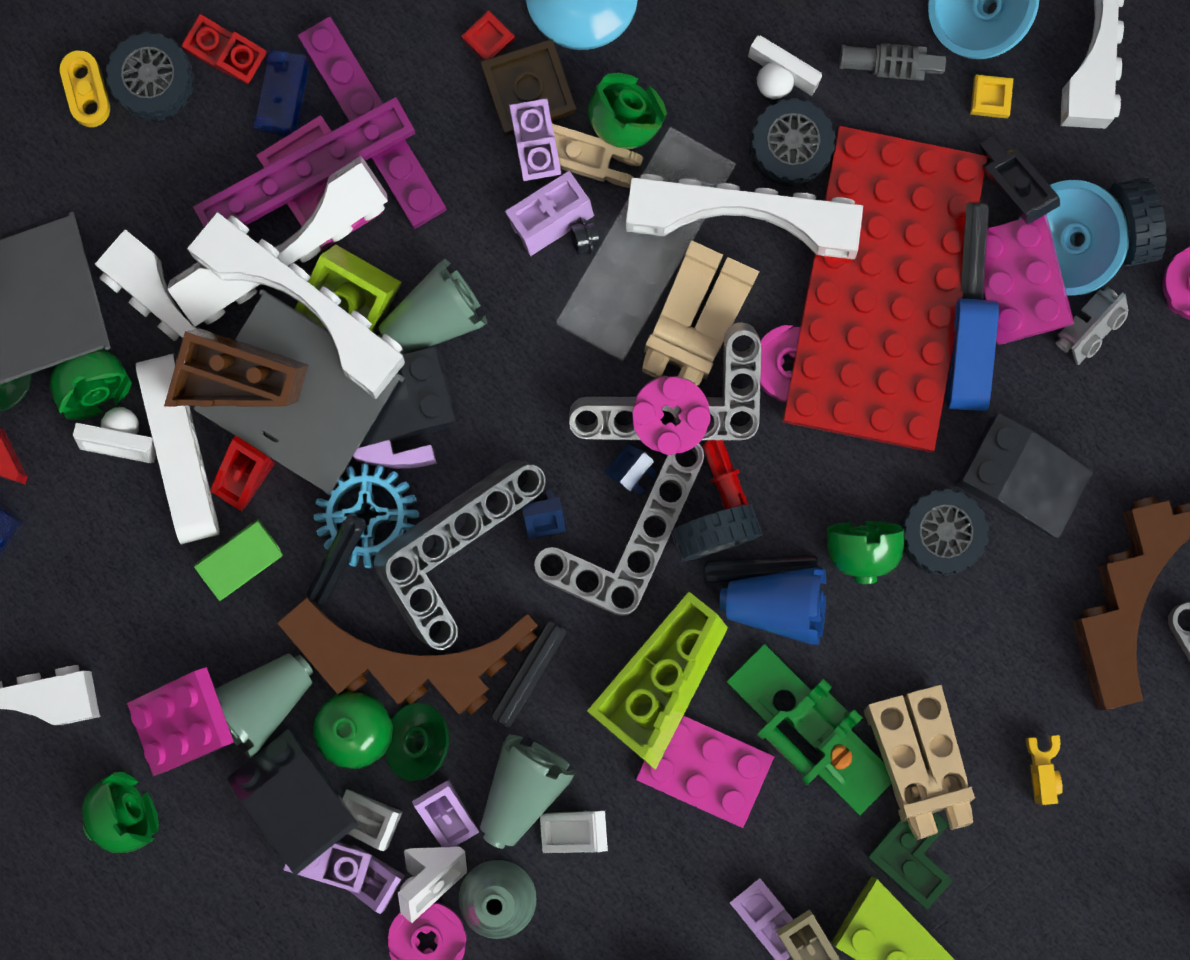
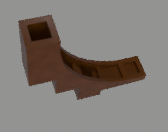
M1153 496L1132 502L1134 509L1124 512L1123 516L1135 557L1132 558L1131 551L1129 550L1107 556L1109 564L1098 566L1110 611L1107 612L1106 605L1082 610L1084 618L1073 620L1097 710H1109L1144 701L1138 677L1136 655L1141 614L1157 576L1174 553L1190 539V503L1174 507L1175 515H1173L1169 500L1157 503L1156 497Z
M309 598L302 601L277 623L338 695L346 691L352 693L358 691L368 682L365 674L370 671L398 705L405 701L412 705L428 691L425 684L430 680L460 715L465 710L472 715L488 701L484 694L490 689L480 677L484 673L490 678L508 663L503 657L513 648H516L519 652L525 649L537 638L533 631L538 628V625L527 614L499 639L478 648L445 655L417 656L380 649L359 640L330 620Z

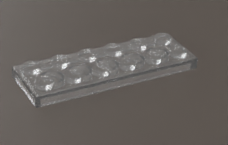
M670 127L643 174L658 175L663 177V181L678 183L680 179H694L702 183L701 186L717 188V184L727 183L736 167V163ZM628 198L558 318L557 325L623 362L687 252L691 240H694L706 218L683 225L666 236L626 232Z

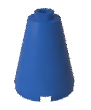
M814 567L732 580L729 582L728 588L721 589L720 611H726L728 620L806 644L820 645L819 637L823 636L826 611V595H824L823 591H820V584H826V570L822 567Z

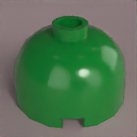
M619 72L607 74L595 87L588 106V118L591 127L605 143L617 148L634 149L645 145L658 133L667 112L663 100L653 88L649 86L645 91L642 87L636 85L638 78Z
M99 349L57 364L50 378L52 398L59 412H63L69 420H84L100 415L103 411L98 406L112 398L115 405H117L128 394L131 387V381L121 362L115 355L104 349Z
M865 521L866 525L851 527V522H842L828 526L827 547L829 558L834 567L841 573L854 576L855 583H876L877 576L886 575L894 570L903 556L904 528L901 529L899 524Z
M344 692L334 695L324 703L314 719L313 736L318 750L325 759L341 768L351 769L363 768L379 760L386 753L392 741L393 733L392 720L389 718L383 703L374 696L364 692Z
M114 772L102 779L87 793L82 806L85 835L99 847L111 853H129L140 849L155 839L152 838V835L158 832L159 829L158 814L151 797L147 792L141 797L138 790L134 787L139 782L125 772Z

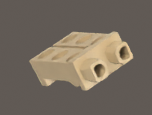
M691 240L654 332L649 336L645 345L644 352H646L642 372L658 378L662 376L667 363L681 368L678 375L680 378L688 379L697 386H699L702 379L706 380L713 366V361L724 342L725 332L733 325L759 271L727 257L695 328H693L691 325L721 263L723 254Z
M942 685L909 693L904 698L901 695L868 704L864 714L868 725L872 727L890 777L895 798L900 807L898 813L901 822L908 821L915 839L926 838L938 833L932 814L945 810L951 830L971 825L973 823L970 802L975 799L972 787L968 788L966 773Z

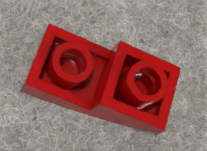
M201 14L181 46L184 51L245 84H249L267 53L266 50L235 31L231 33Z

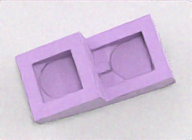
M390 440L358 448L353 456L360 463H367L376 467L382 465L384 468L394 469L416 468L437 464L431 445L395 454Z
M759 878L732 900L730 904L775 960H787L791 956L775 932L793 921V919Z

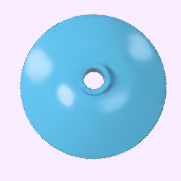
M526 0L531 20L549 40L553 39L554 43L565 48L589 50L612 42L626 30L633 19L638 0Z
M929 0L928 12L932 29L946 48L966 58L987 59L1005 53L1023 39L1035 20L1039 0ZM996 2V10L988 14V7Z
M1081 180L1060 181L1050 185L1060 198V207L1046 215L1067 296L1082 295L1102 287L1118 272L1128 251L1129 226L1123 208L1117 199L1104 188ZM1083 233L1085 241L1078 247L1074 241L1077 234Z

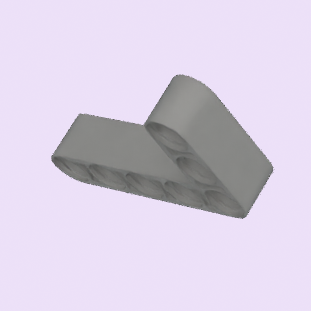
M735 323L725 332L723 397H706L712 420L702 440H746L754 436L758 430L760 416L761 343L754 327L747 323ZM746 335L751 337L753 342L746 351H737L732 347L735 338ZM744 373L752 377L751 383L746 388L737 389L731 385L732 379L738 374ZM636 397L579 398L574 401L570 408V429L574 435L582 439L641 440L634 429L633 423L624 426L618 424L614 419L621 411L632 412ZM665 405L661 410L672 413L674 416L672 423L676 425L680 421L678 414L682 411L679 406L670 408L668 405ZM585 410L592 411L596 414L597 419L591 425H582L576 419L578 413ZM744 411L751 415L749 422L744 426H735L730 422L733 414Z
M698 443L691 449L697 459L696 463L691 467L679 465L675 454L667 456L615 573L561 549L550 547L540 551L535 559V571L539 579L615 615L625 616L634 612L641 601L702 466L704 451L701 445ZM665 483L676 484L681 491L680 499L671 503L664 501L659 493L660 487ZM655 517L663 521L665 532L662 536L653 538L645 533L643 525L649 518ZM636 552L645 554L649 559V568L643 573H635L630 570L627 560L631 554ZM553 555L562 560L563 570L560 574L551 577L543 573L541 563L544 558ZM586 571L594 573L599 582L597 588L588 593L582 592L576 585L578 575ZM620 587L628 588L634 597L632 605L624 609L616 607L611 599L615 589Z

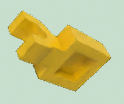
M1049 736V748L1045 752L1038 749L1035 737L1026 738V746L1032 756V765L1030 767L1035 804H1057V794H1062V780L1060 772L1054 771L1051 759L1060 750V736Z

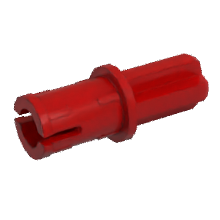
M723 440L705 441L702 447L714 476L710 481L711 483L715 482L724 509L749 505L737 475L740 471L739 469L734 470Z

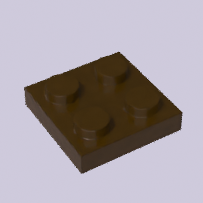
M553 39L481 62V68L504 136L514 134L509 105L547 98L551 121L576 113V106Z

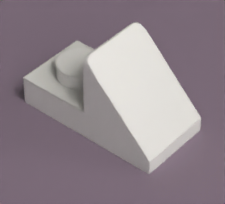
M412 848L404 851L406 869L412 877L403 883L398 892L401 915L411 923L467 873L466 856L462 848Z

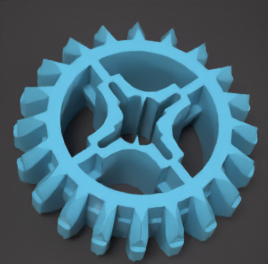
M363 463L361 466V476L356 475V471L352 466L347 467L346 472L350 479L344 482L343 478L340 477L337 482L339 486L335 491L332 490L331 494H328L331 496L329 501L322 498L316 500V505L326 508V513L314 514V520L327 523L326 526L320 527L316 532L320 537L329 534L332 536L324 543L325 549L329 550L339 531L336 523H343L349 514L358 515L364 513L367 497V504L371 506L370 510L372 512L376 511L379 515L383 516H376V518L370 519L369 525H367V528L365 527L360 537L362 547H355L349 558V565L355 567L359 557L364 556V566L371 568L373 564L372 556H376L381 548L402 535L404 531L414 527L415 525L407 523V519L418 518L419 512L417 510H407L406 506L417 502L415 495L402 497V494L410 486L407 482H402L395 487L394 484L399 476L395 471L391 472L385 480L383 479L385 468L382 465L377 466L374 476L370 475L369 465ZM372 485L381 487L391 493L398 509L376 506L374 495L372 494ZM360 486L356 505L349 509L337 511L342 498L349 491ZM397 521L392 534L385 541L374 546L373 540H375V531L378 526L383 523Z

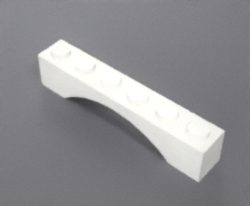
M1094 0L1095 22L1089 49L1078 71L1062 89L1061 126L1106 129L1114 120V117L1119 116L1121 97L1119 94H1115L1116 80L1119 81L1121 77L1122 58L1117 57V44H1120L1122 41L1124 24L1123 21H1118V9L1123 6L1124 0Z
M359 156L329 176L324 194L314 213L300 230L284 243L274 247L280 253L277 259L286 266H289L298 259L302 263L310 260L321 251L319 247L330 238L334 242L342 239L353 230L351 226L353 223L363 217L366 221L371 220L385 209L383 204L387 202V193L362 156ZM197 262L171 279L167 290L195 327L203 321L206 325H209L219 319L225 313L223 308L235 300L238 304L247 301L256 294L257 290L255 287L260 284L246 281H223L201 263Z
M643 174L640 178H632L626 232L666 236L683 225L703 218L721 215L747 216L765 220L786 229L802 240L816 255L855 260L858 252L863 205H854L855 201L849 198L836 197L832 198L831 202L816 200V196L809 193H794L793 197L780 196L778 191L769 188H757L755 192L740 191V187L727 183L717 184V188L701 186L702 183L694 179H680L678 183L665 182L663 177L653 174Z
M217 212L187 248L192 257L223 281H246L267 285L285 292L303 303L321 320L332 336L338 349L345 376L373 398L377 399L405 364L404 357L400 354L403 348L388 335L384 334L379 338L370 331L369 328L372 324L357 311L353 310L351 314H348L338 305L341 300L329 289L323 286L320 290H317L307 281L311 277L298 265L291 263L288 267L277 259L280 253L268 242L261 239L257 243L246 235L249 229L237 218L231 215L226 219Z
M124 230L95 263L104 272L99 279L116 293L121 288L132 296L128 303L145 317L150 312L158 317L162 322L157 327L172 340L176 341L179 336L183 338L185 331L197 328L192 326L182 315L167 290L168 287L164 279L161 260L127 230Z
M78 665L55 669L56 676L41 679L40 673L17 677L18 685L3 688L2 681H0V709L16 710L30 714L52 725H64L100 717L91 671H79Z

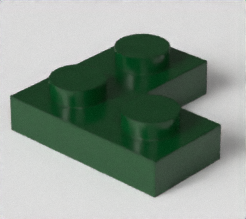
M937 813L932 814L937 827V834L916 840L908 821L901 822L899 818L867 855L874 864L927 910L953 881L924 855L927 849L949 825Z

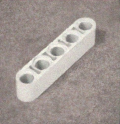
M173 353L136 363V371L174 528L180 544H185L219 535V525L190 406L164 407L177 362L176 355Z

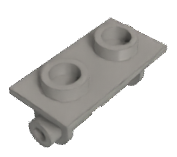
M1106 287L1104 291L1098 290L1081 309L1082 313L1090 318L1088 323L1076 315L1073 318L1074 325L1065 327L1058 334L1057 346L1066 353L1072 349L1075 364L1079 365L1086 357L1090 358L1095 355L1102 345V339L1111 329L1117 330L1124 323L1129 310L1126 294L1123 292L1118 297L1116 292L1109 287Z

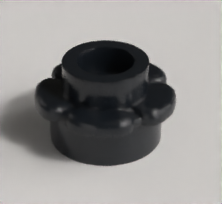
M580 218V223L570 225V235L576 253L578 255L586 252L590 255L593 254L594 246L600 244L595 224H587L584 218Z

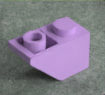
M338 841L297 875L360 894L372 854ZM285 864L284 871L291 872L289 867Z

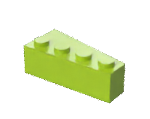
M688 592L587 711L656 770L728 627L717 613L692 593Z
M873 876L868 880L831 941L836 948L855 960H954L882 883Z

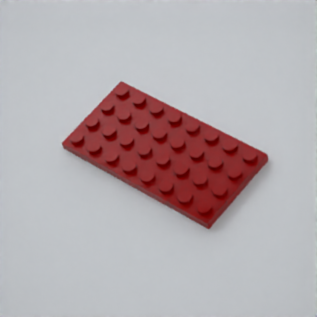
M839 126L824 201L831 202L832 198L843 197L854 200V205H863L858 252L855 260L821 256L814 253L797 340V350L792 366V376L789 382L782 419L783 423L931 453L935 451L954 346L953 338L956 335V332H954L955 308L958 298L963 296L961 291L966 204L968 202H980L985 174L982 165L987 163L988 156Z

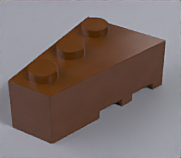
M200 328L185 331L164 407L288 406L298 402L308 364Z

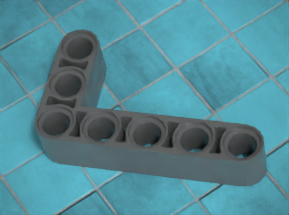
M512 460L377 552L374 558L375 571L413 634L420 641L434 649L444 650L449 648L458 636V628L454 619L426 573L543 492L546 482L544 472L539 467L521 460ZM526 470L528 475L527 482L523 487L519 488L517 484L518 477ZM496 492L497 501L491 509H487V497L491 493ZM464 513L466 522L460 530L456 531L454 522L460 514ZM433 535L434 545L430 551L424 553L422 549L423 542L428 536ZM401 557L403 560L401 570L391 575V563L396 558ZM421 589L422 597L416 605L411 606L410 597L412 593ZM440 621L441 628L436 636L430 637L429 629L434 622Z

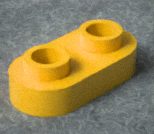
M73 51L67 54L60 64V75L70 112L81 125L97 127L103 124L110 114V103L101 69L95 58L88 52ZM79 69H88V73L84 78H76V73ZM89 104H97L95 113H86L85 110Z

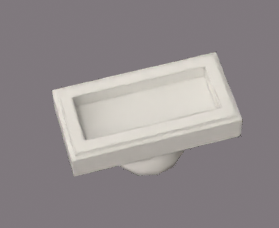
M761 35L756 37L750 47L748 57L764 66L758 73L757 86L765 97L781 99L792 91L793 86L798 87L811 96L813 95L822 78L821 72Z
M115 407L106 412L101 420V428L80 423L75 425L73 437L80 450L146 463H154L156 457L153 438L137 435L139 431L138 418L131 410L124 407Z
M605 811L543 813L540 816L543 853L608 851Z

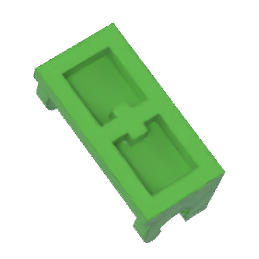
M257 518L196 562L194 568L217 599L221 601L281 558L283 554L275 540L259 518Z

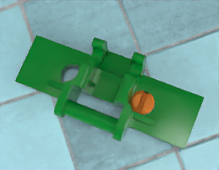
M764 644L726 682L767 723L757 735L762 740L766 738L804 776L801 780L806 785L819 775L860 816L892 784L885 763L851 730L863 717L855 709L852 712H848L829 693L832 686L825 679L811 691ZM787 691L792 694L795 705L791 711L779 712L773 705V697L777 692ZM782 720H786L821 755V759L815 765L776 727Z

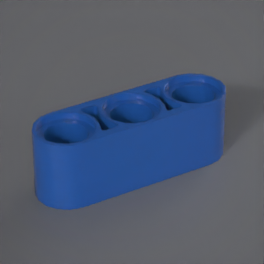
M958 298L954 319V332H956V335L953 338L954 346L947 388L948 409L988 411L999 318L998 301Z

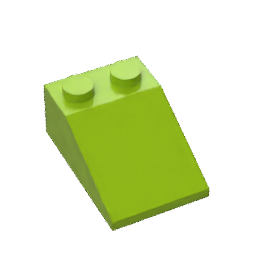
M334 245L320 255L310 276L311 278L308 280V283L317 290L324 286L333 292L341 300L338 306L348 314L355 310L364 316L372 324L369 330L374 334L384 319L402 283L338 245ZM298 301L295 308L296 311L326 328L313 312Z

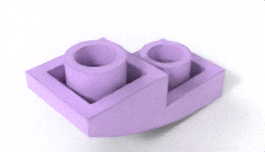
M547 98L509 105L523 181L561 175Z

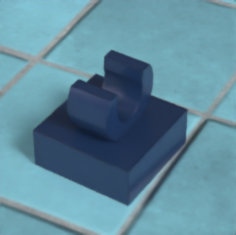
M630 444L624 447L604 472L613 482L639 494H643L645 491L638 484V480L645 473L654 479L657 476L655 469L650 467L654 461L645 452Z
M551 490L546 491L547 500L533 502L532 500L522 507L528 539L566 532L560 497L555 498Z

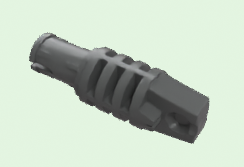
M880 43L875 48L841 45L839 69L872 71L876 77L924 81L925 73L943 74L945 72L946 57L927 55V47Z

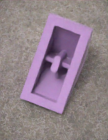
M450 780L412 801L414 807L441 847H455L479 833Z
M353 845V846H352V847H354V848H357V849H359V850L364 851L363 849L359 848V847L356 846V845ZM372 855L360 894L353 891L350 892L375 912L381 914L386 909L405 875Z

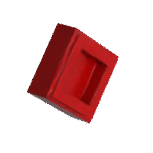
M488 10L462 35V40L483 61L498 57L515 41V36Z

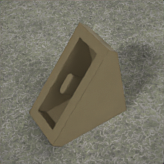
M810 909L775 932L793 960H840Z

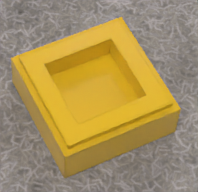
M975 75L970 115L1008 119L1011 109L1013 78Z

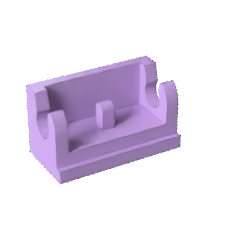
M570 171L505 211L514 232L518 233L530 256L570 232V225L580 223V218H584L587 221L594 216L590 199Z

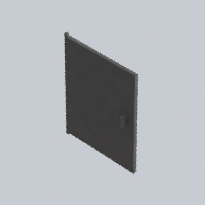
M70 212L67 217L1 239L0 384L102 348L109 350L111 348L74 212Z
M261 290L259 292V295H261L260 300L235 340L308 364L298 402L288 406L276 407L195 406L194 410L323 491L331 494L399 381L403 382L405 377L397 373L377 399L373 398L345 376L338 349L326 328L266 291Z

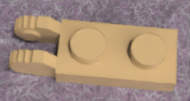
M552 124L560 169L602 182L607 180L612 184L631 188L633 176L609 169L608 167L611 158L631 166H640L643 160L640 154L627 149L613 147L605 143L601 138Z

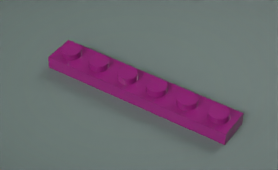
M331 17L326 18L298 35L300 42L349 122L383 104ZM406 140L371 157L414 230L447 211L445 204Z
M397 97L193 206L204 228L217 212L226 219L232 215L246 226L327 182L330 175L359 156H362L366 161L416 134L415 129Z

